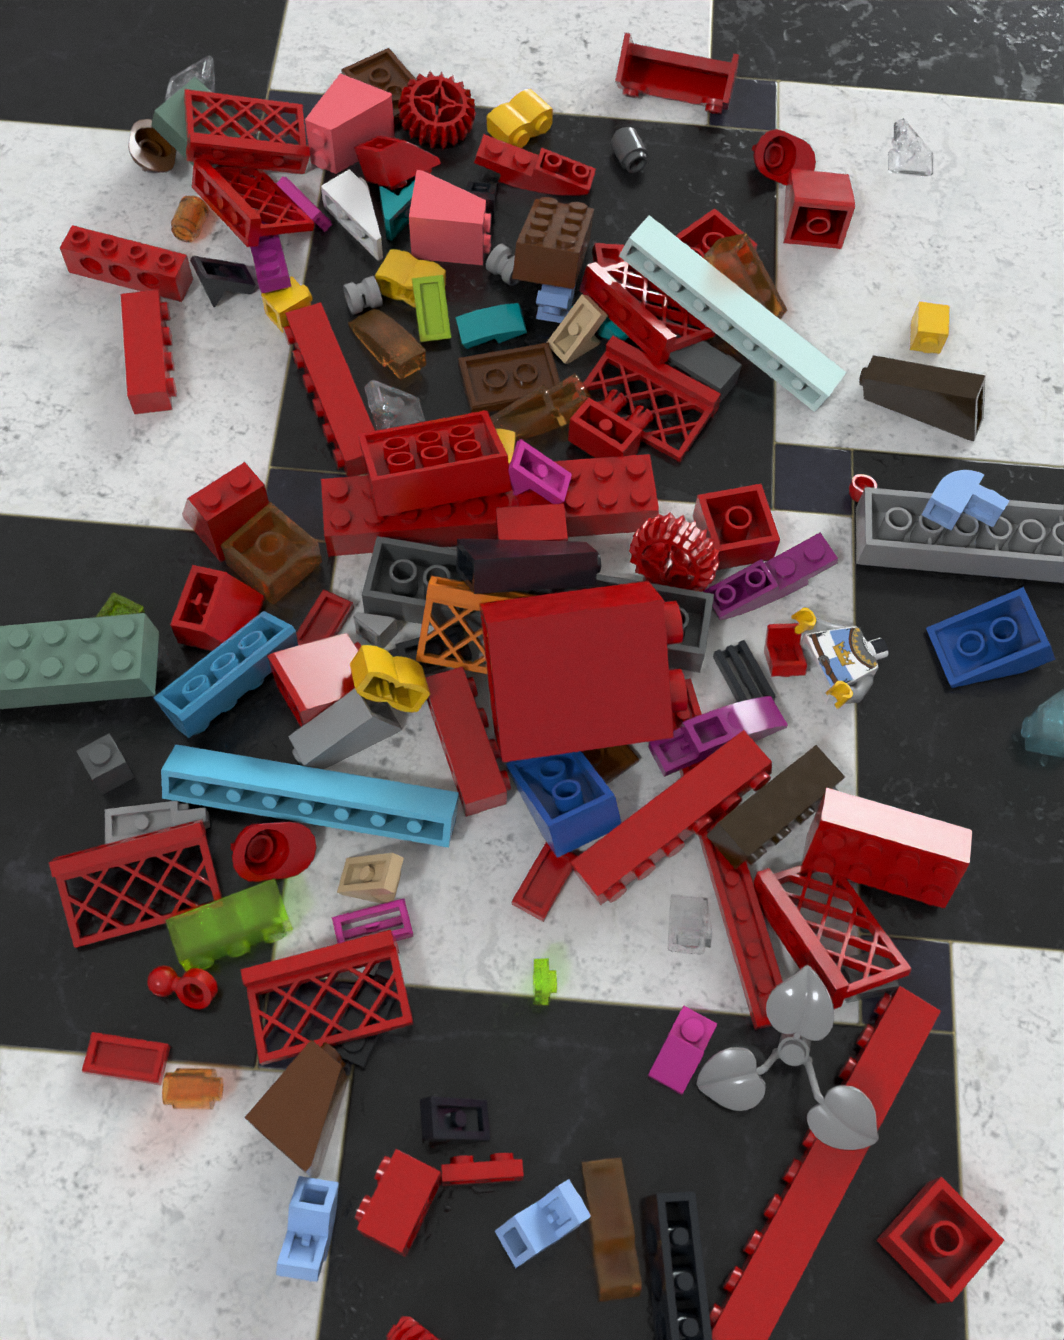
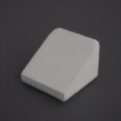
M359 612L353 616L356 633L373 646L384 649L398 633L397 621L393 617Z

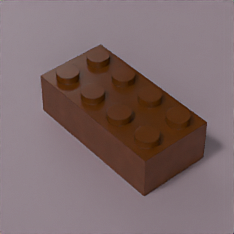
M551 197L535 199L516 242L512 279L574 289L590 242L594 208H588L586 204L580 202H572L570 204L558 203L556 199Z

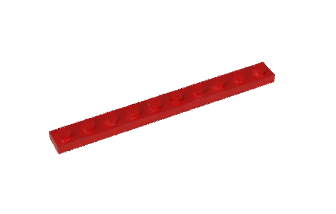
M691 678L685 679L688 696L687 710L672 713L673 731L681 728L684 721L702 715ZM702 761L679 770L681 777ZM723 811L712 819L714 821L713 825L703 834L698 835L753 1026L755 1030L772 1026L767 1017L766 1003L772 990L783 981L747 862L745 861L735 870L707 837V834L714 826L729 814Z

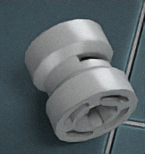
M504 244L497 245L487 259L486 269L494 275H502V280L510 286H514L520 281L512 279L515 259L512 250Z
M374 276L363 278L362 282L358 284L351 282L343 285L345 299L353 315L362 312L364 308L369 306L371 308L382 306L380 289Z

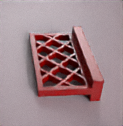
M185 89L186 161L194 162V159H206L210 164L305 174L310 158V148L306 146L302 104ZM192 101L203 102L209 109L201 114L192 106ZM225 105L233 106L238 113L231 117L222 107ZM259 109L268 116L260 121L251 111ZM214 113L225 122L218 128L207 119ZM282 113L295 114L296 121L290 125L280 115ZM243 117L254 125L248 132L237 123ZM273 120L284 129L278 135L266 126ZM201 123L211 133H196L194 128ZM231 127L241 137H229L223 132ZM261 131L270 141L256 140L253 135ZM289 134L298 142V145L287 144L282 139Z
M194 159L192 188L246 247L258 246L260 236L314 230V222L263 170L234 166L213 168L206 159Z
M626 261L604 268L596 262L586 266L579 291L589 296L605 312L607 317L658 365L667 362L671 352L715 337L716 333L708 328L646 277L628 273V271L636 269ZM626 282L640 285L642 289L628 286ZM647 288L658 290L660 293L648 291ZM646 300L662 304V307L648 304ZM667 306L678 308L681 312L667 309ZM666 318L682 322V325L666 322ZM687 324L698 326L701 330L689 328Z
M612 335L606 344L605 353L573 397V403L581 407L587 400L584 397L588 391L602 388L605 399L608 396L606 387L623 383L626 392L625 397L631 414L635 410L633 401L650 398L653 408L650 412L656 419L658 430L647 433L642 431L640 440L681 462L709 418H713L718 411L721 393L665 363L658 365L645 352ZM610 363L620 369L621 376L604 380L602 371ZM641 380L646 383L648 391L630 394L628 382ZM667 394L673 398L674 406L657 409L655 396ZM694 409L702 413L698 421L685 424L681 411ZM677 412L680 425L663 429L660 416ZM630 415L621 418L627 420L630 417ZM682 432L684 443L679 450L666 443V435Z
M203 818L58 856L49 862L52 877L56 878L74 948L224 907L206 838ZM199 845L203 861L196 872L176 861L184 848ZM177 851L173 859L165 855L166 853ZM156 856L169 863L159 882L139 871L147 858ZM140 860L136 869L128 865V863ZM119 866L132 874L122 892L102 881L109 868ZM173 866L192 876L183 894L163 884ZM204 866L206 868L208 878L200 875V872L202 871ZM102 871L99 878L90 875L91 873ZM81 876L92 882L94 886L83 902L70 894L66 880ZM136 876L155 886L146 904L125 894ZM196 879L211 887L213 901L198 904L186 897ZM98 886L118 897L108 915L88 904ZM159 889L179 900L172 912L161 914L149 907ZM121 900L142 910L135 922L125 925L112 917ZM182 902L191 906L188 908L178 910ZM73 904L80 907L77 914H75ZM84 910L104 920L98 932L81 936L77 921ZM145 912L153 916L151 918L141 920ZM107 923L115 926V928L104 930Z
M801 865L774 874L770 868L756 873L753 885L762 913L799 969L801 970L804 966L808 965L820 977L828 990L834 1009L840 1008L846 998L910 974L912 968L846 877L829 874L833 880L832 885L811 879V875L818 871ZM791 882L803 886L801 896L785 891L781 884ZM807 888L829 895L827 903L823 904L805 898ZM836 897L848 901L853 908L852 913L831 907L832 898ZM801 907L823 914L821 923L817 924L804 919L800 913ZM827 916L849 923L846 933L824 926ZM853 925L869 930L873 936L872 942L850 935ZM821 936L843 943L841 952L837 953L825 949L820 942ZM847 945L869 952L867 963L845 956ZM874 954L890 959L895 967L886 970L872 965ZM841 966L863 972V978L849 984L840 972Z
M391 929L241 969L243 985L247 988L258 1058L261 1065L298 1056L310 1042V1040L300 1034L312 1015L329 1025L320 1039L313 1040L320 1047L324 1042L332 1047L414 1024L400 964L398 944ZM391 960L393 974L385 986L368 977L377 963ZM365 967L362 973L356 970L358 968ZM349 971L359 978L348 996H345L332 988L331 985L338 974ZM328 977L325 983L319 980ZM312 981L322 988L311 1005L307 1006L293 996L302 983ZM364 982L381 990L370 1010L353 1001ZM395 982L398 994L391 991V988L393 987ZM290 987V989H289V991H288L287 993L284 992L283 990H281V989ZM274 991L284 998L271 1017L260 1010L258 995ZM327 992L344 1001L332 1020L315 1011ZM387 995L400 1002L402 1017L385 1020L376 1014ZM290 1001L306 1011L294 1031L278 1021ZM351 1005L365 1013L366 1017L358 1029L348 1031L338 1025V1023ZM262 1017L268 1020L265 1027H263ZM372 1019L379 1022L373 1025H369ZM275 1025L291 1035L282 1049L268 1053L266 1038ZM334 1029H336V1030H338V1031L341 1032V1033H339V1034H336V1035H332V1036H331V1034L333 1033ZM297 1039L303 1042L302 1044L293 1046Z

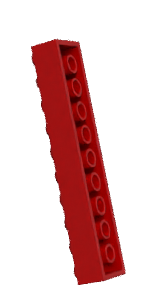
M650 454L554 461L572 474L563 503H560L564 504L568 537L636 532L644 521L648 518L652 519L659 513ZM367 476L321 479L324 537L328 557L373 553L377 536L438 547L457 546V539H497L496 508L553 504L532 489L514 495L511 486V491L501 493L496 497L483 496L469 499L464 503H447L437 505L429 510L416 509L402 512L397 516L385 515L378 517Z

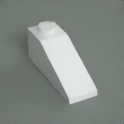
M349 169L321 186L323 205L379 261L383 258L382 242L369 194L370 190L366 181L361 177L358 178Z

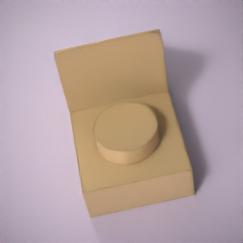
M582 294L547 341L551 350L565 364L571 363L601 343L594 334L607 318V315L589 296Z
M395 853L346 858L337 893L381 904L394 901L404 858Z

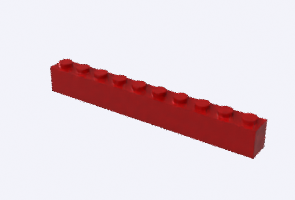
M901 986L891 994L884 992L874 1009V1012L879 1014L873 1026L869 1024L865 1026L856 1044L861 1046L860 1051L855 1059L850 1056L846 1060L838 1075L843 1079L841 1085L855 1087L870 1099L876 1112L877 1132L941 1012ZM810 1128L808 1129L801 1143L807 1147L800 1161L793 1158L782 1178L788 1183L781 1196L774 1193L763 1212V1215L768 1217V1220L761 1232L757 1229L752 1232L743 1249L748 1254L741 1269L735 1265L723 1285V1288L728 1291L721 1306L714 1303L709 1310L712 1340L769 1339L869 1147L857 1150L834 1148L820 1141Z

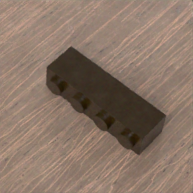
M815 745L719 821L707 834V837L735 870L745 861L752 866L768 852L764 848L767 843L772 841L776 846L792 832L788 827L794 821L802 825L816 812L813 806L817 802H821L826 788L839 791L836 786L845 776L822 750Z

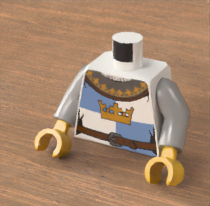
M804 607L791 618L799 622V625L794 628L797 634L808 633L803 638L801 648L807 668L825 705L837 700L834 706L839 709L844 704L859 703L873 685V677L879 668L876 660L888 656L886 642L882 638L867 642L861 629L856 626L846 627L817 619L809 608Z

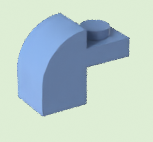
M542 284L541 291L538 290L536 304L538 305L536 319L561 323L571 310L575 288L569 289Z

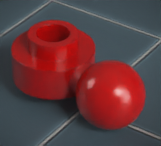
M158 966L150 972L147 979L148 988L154 995L165 997L176 992L179 1000L193 1009L206 1008L218 991L217 982L214 977L207 971L199 968L189 969L182 977H178L173 968Z

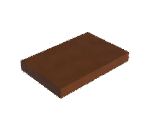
M386 48L341 69V74L392 93L394 126L402 123L398 116V102L401 97V91L404 87H407L410 79L416 80V78L390 48Z
M549 342L458 358V366L471 413L485 410L492 412L563 399V389Z

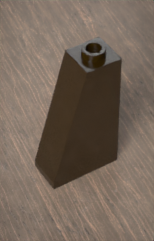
M875 355L872 356L868 367H863L861 371L859 385L863 386L864 400L966 440L975 441L984 419L986 375Z

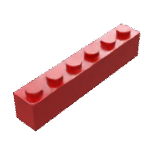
M320 302L286 312L288 326L283 327L284 335L288 345L294 344L296 350H293L292 353L297 368H303L305 371L302 378L307 393H314L315 399H312L316 416L317 418L323 417L326 423L322 424L325 438L328 443L333 442L336 449L332 450L338 469L344 468L347 477L366 474L358 434L375 430L324 308Z
M744 730L571 861L570 863L575 874L600 905L607 900L610 903L616 901L627 891L625 886L634 879L642 880L655 870V863L664 856L668 858L673 857L685 846L684 841L695 833L698 836L707 831L714 823L713 818L723 811L725 813L733 811L742 802L743 799L741 797L751 789L758 791L765 786L771 779L772 761Z

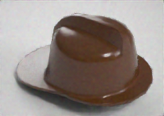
M143 119L135 122L130 131L128 144L129 153L133 161L144 172L149 170L160 173L172 170L175 165L176 149L151 126L152 120Z

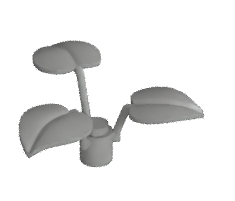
M804 966L795 975L777 985L770 993L766 1003V1013L770 1023L776 1030L781 1032L778 1048H774L772 1054L759 1067H757L755 1056L750 1050L740 1047L724 1049L716 1053L704 1064L698 1075L697 1086L702 1093L725 1108L737 1111L748 1110L758 1105L763 1099L766 1084L760 1075L766 1073L777 1059L780 1058L784 1063L791 1066L803 1064L807 1071L813 1096L818 1102L807 1113V1122L812 1133L826 1145L838 1149L857 1150L875 1144L879 1138L876 1112L870 1099L861 1090L845 1085L831 1088L826 1093L825 1098L820 1092L812 1065L813 1059L809 1056L811 1040L818 1041L825 1038L832 1029L834 1008L828 990L820 977L810 966Z

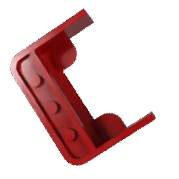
M625 32L615 82L618 88L623 90L622 95L639 98L640 93L705 106L706 112L721 114L722 110H728L738 70L739 55L733 54L732 62H726L634 44L631 33Z

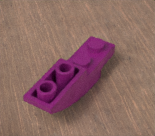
M260 236L259 245L250 248L261 294L292 287L280 236Z
M820 532L765 563L760 559L703 592L714 594L712 609L719 620L732 618L761 608L807 586L810 578L838 564V557Z
M771 696L759 697L727 705L684 721L681 728L673 731L674 738L649 741L648 748L663 776L666 777L705 760L743 730L756 742L787 728L788 724Z

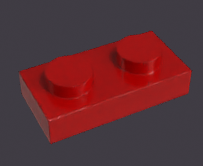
M513 1153L491 1154L490 1161L474 1162V1156L450 1157V1164L441 1165L443 1186L523 1180V1160H514Z

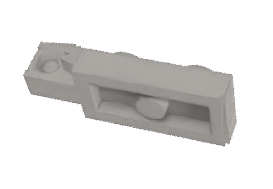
M178 801L106 809L105 844L202 818L205 829L210 828V813H208L206 808L190 809L188 803L180 804Z

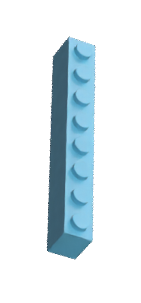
M177 744L161 769L162 799L448 848L456 823L459 792Z

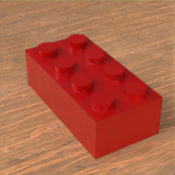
M826 788L806 836L801 866L833 876L835 874L844 876L847 880L855 883L864 884L945 909L970 864L972 830Z

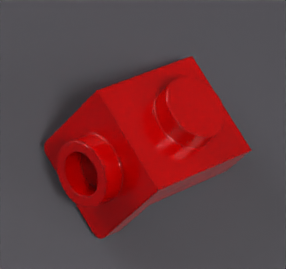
M799 623L769 624L767 626L764 654L771 677L806 675L807 663L800 645L801 634H797L794 629Z

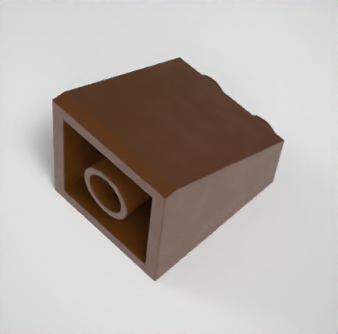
M313 1040L305 1046L244 1118L310 1178L317 1179L321 1173L348 1083V1077L343 1069L346 1066L341 1060L343 1057L328 1043L324 1042L320 1047Z

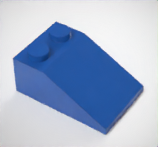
M1024 587L926 628L951 688L1023 673L1056 660Z
M581 751L510 761L505 764L538 829L557 858L608 834L622 823L614 793Z

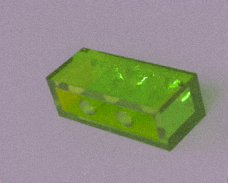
M275 878L165 920L178 961L185 971L192 968L207 969L214 964L213 960L226 955L229 957L243 955L251 949L250 946L265 941V943L276 942L287 935L286 932L293 930Z

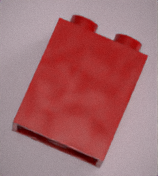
M649 581L479 603L494 737L502 762L674 738L672 713L687 710L688 696L682 670H669L667 645L682 643V617L677 601L664 602V599Z

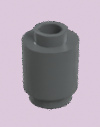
M631 127L618 129L614 133L610 144L621 166L630 173L642 170L648 163V152L637 131Z

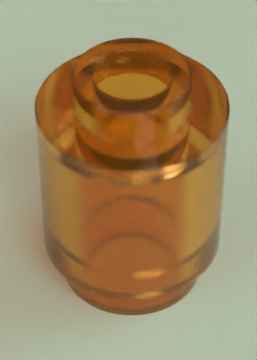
M197 196L182 197L171 220L172 234L183 242H192L195 238L199 237L208 217L209 208L201 198Z
M177 1068L175 1072H166L162 1086L163 1104L172 1105L173 1109L212 1110L215 1102L222 1100L223 1077H217L216 1069Z

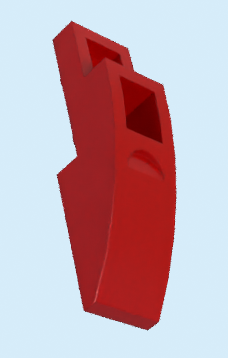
M485 134L474 164L500 173L499 182L520 189L553 195L588 194L596 171L593 167L547 149L541 148L539 155H536Z

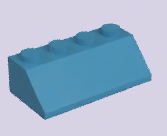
M263 611L153 698L176 729L188 738L199 734L209 726L210 721L217 715L233 708L237 703V699L247 691L253 690L263 683L264 678L272 672L267 655L298 646L296 630L292 625Z

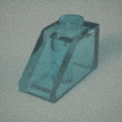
M1064 689L1040 704L1029 717H1025L1021 730L1022 737L1026 738L1025 751L1064 758Z

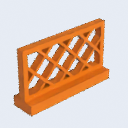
M431 575L427 588L416 661L451 668L463 666L464 670L487 674L486 664H483L486 661L484 645L478 638V636L483 634L482 627L474 632L464 619V616L473 610L480 611L479 603L537 595L517 591L474 594L463 581ZM433 603L448 605L455 616L439 625L431 614ZM456 607L465 608V609H464L463 611L459 612V610H458ZM459 620L469 636L453 645L443 630ZM431 623L434 630L428 633L429 624ZM439 634L449 648L440 655L425 653L426 641ZM472 640L483 654L474 662L464 660L458 652V649ZM453 654L455 658H450L448 656Z

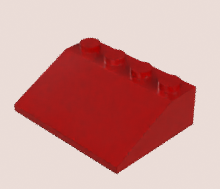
M487 410L358 434L378 517L385 515L397 516L402 512L416 509L429 510L437 505L447 503L459 504L469 499L483 496L496 497L501 493L511 491L508 455Z

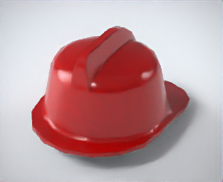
M773 129L767 131L760 138L757 145L752 146L754 163L759 172L765 177L783 185H787L790 169L815 170V152L810 144L783 130Z
M297 822L254 823L246 826L239 832L235 842L231 843L233 868L241 878L256 882L284 879L299 875L308 868L314 859L317 848L315 837L308 827Z

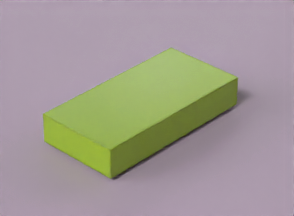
M443 275L412 278L420 342L451 338Z

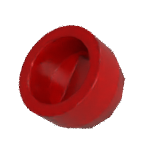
M864 474L854 476L849 486L850 497L855 502H859L865 487L877 488L876 481Z

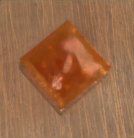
M271 502L221 544L227 565L255 590L264 595L273 605L322 563L318 541Z

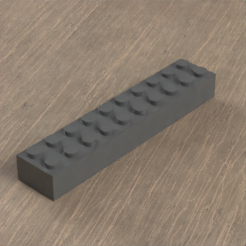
M377 536L362 592L364 613L388 616L396 620L422 624L427 588L431 575L463 581L456 572L457 550ZM597 574L595 586L517 592L545 595L641 581ZM651 583L664 599V602L677 601L681 612L683 641L681 644L667 645L669 667L700 673L706 653L714 594ZM433 603L431 614L439 625L455 616L448 605ZM456 607V608L459 610V612H461V611H463V610L465 609V608ZM473 610L464 616V619L474 632L482 627L480 611ZM459 620L446 628L448 629L459 625L462 627V630L466 632V630L461 625Z

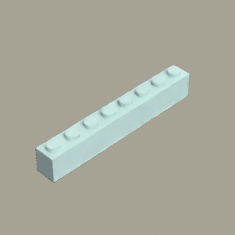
M650 215L629 237L619 254V257L814 412L831 395L846 374L835 362L826 357L810 342L806 341L785 322L781 321L761 303L757 302Z

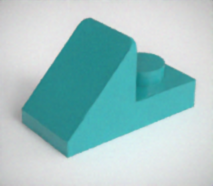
M415 180L408 187L403 188L399 196L382 186L379 187L386 238L390 241L409 223Z

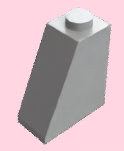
M353 689L288 737L294 746L292 753L300 765L326 769L397 734L402 730V727L388 702H375L365 699Z

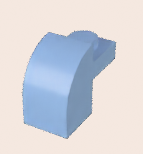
M959 470L946 475L940 481L930 497L922 516L951 531L962 512L994 527L1009 500L1000 496L997 492L979 485L984 474L972 470Z
M303 1176L298 1177L289 1204L288 1227L277 1261V1276L318 1282L323 1262L327 1260L336 1216L339 1182Z
M568 1179L538 1202L513 1216L495 1230V1233L515 1268H517L578 1228L591 1215L585 1207L581 1196L576 1192Z

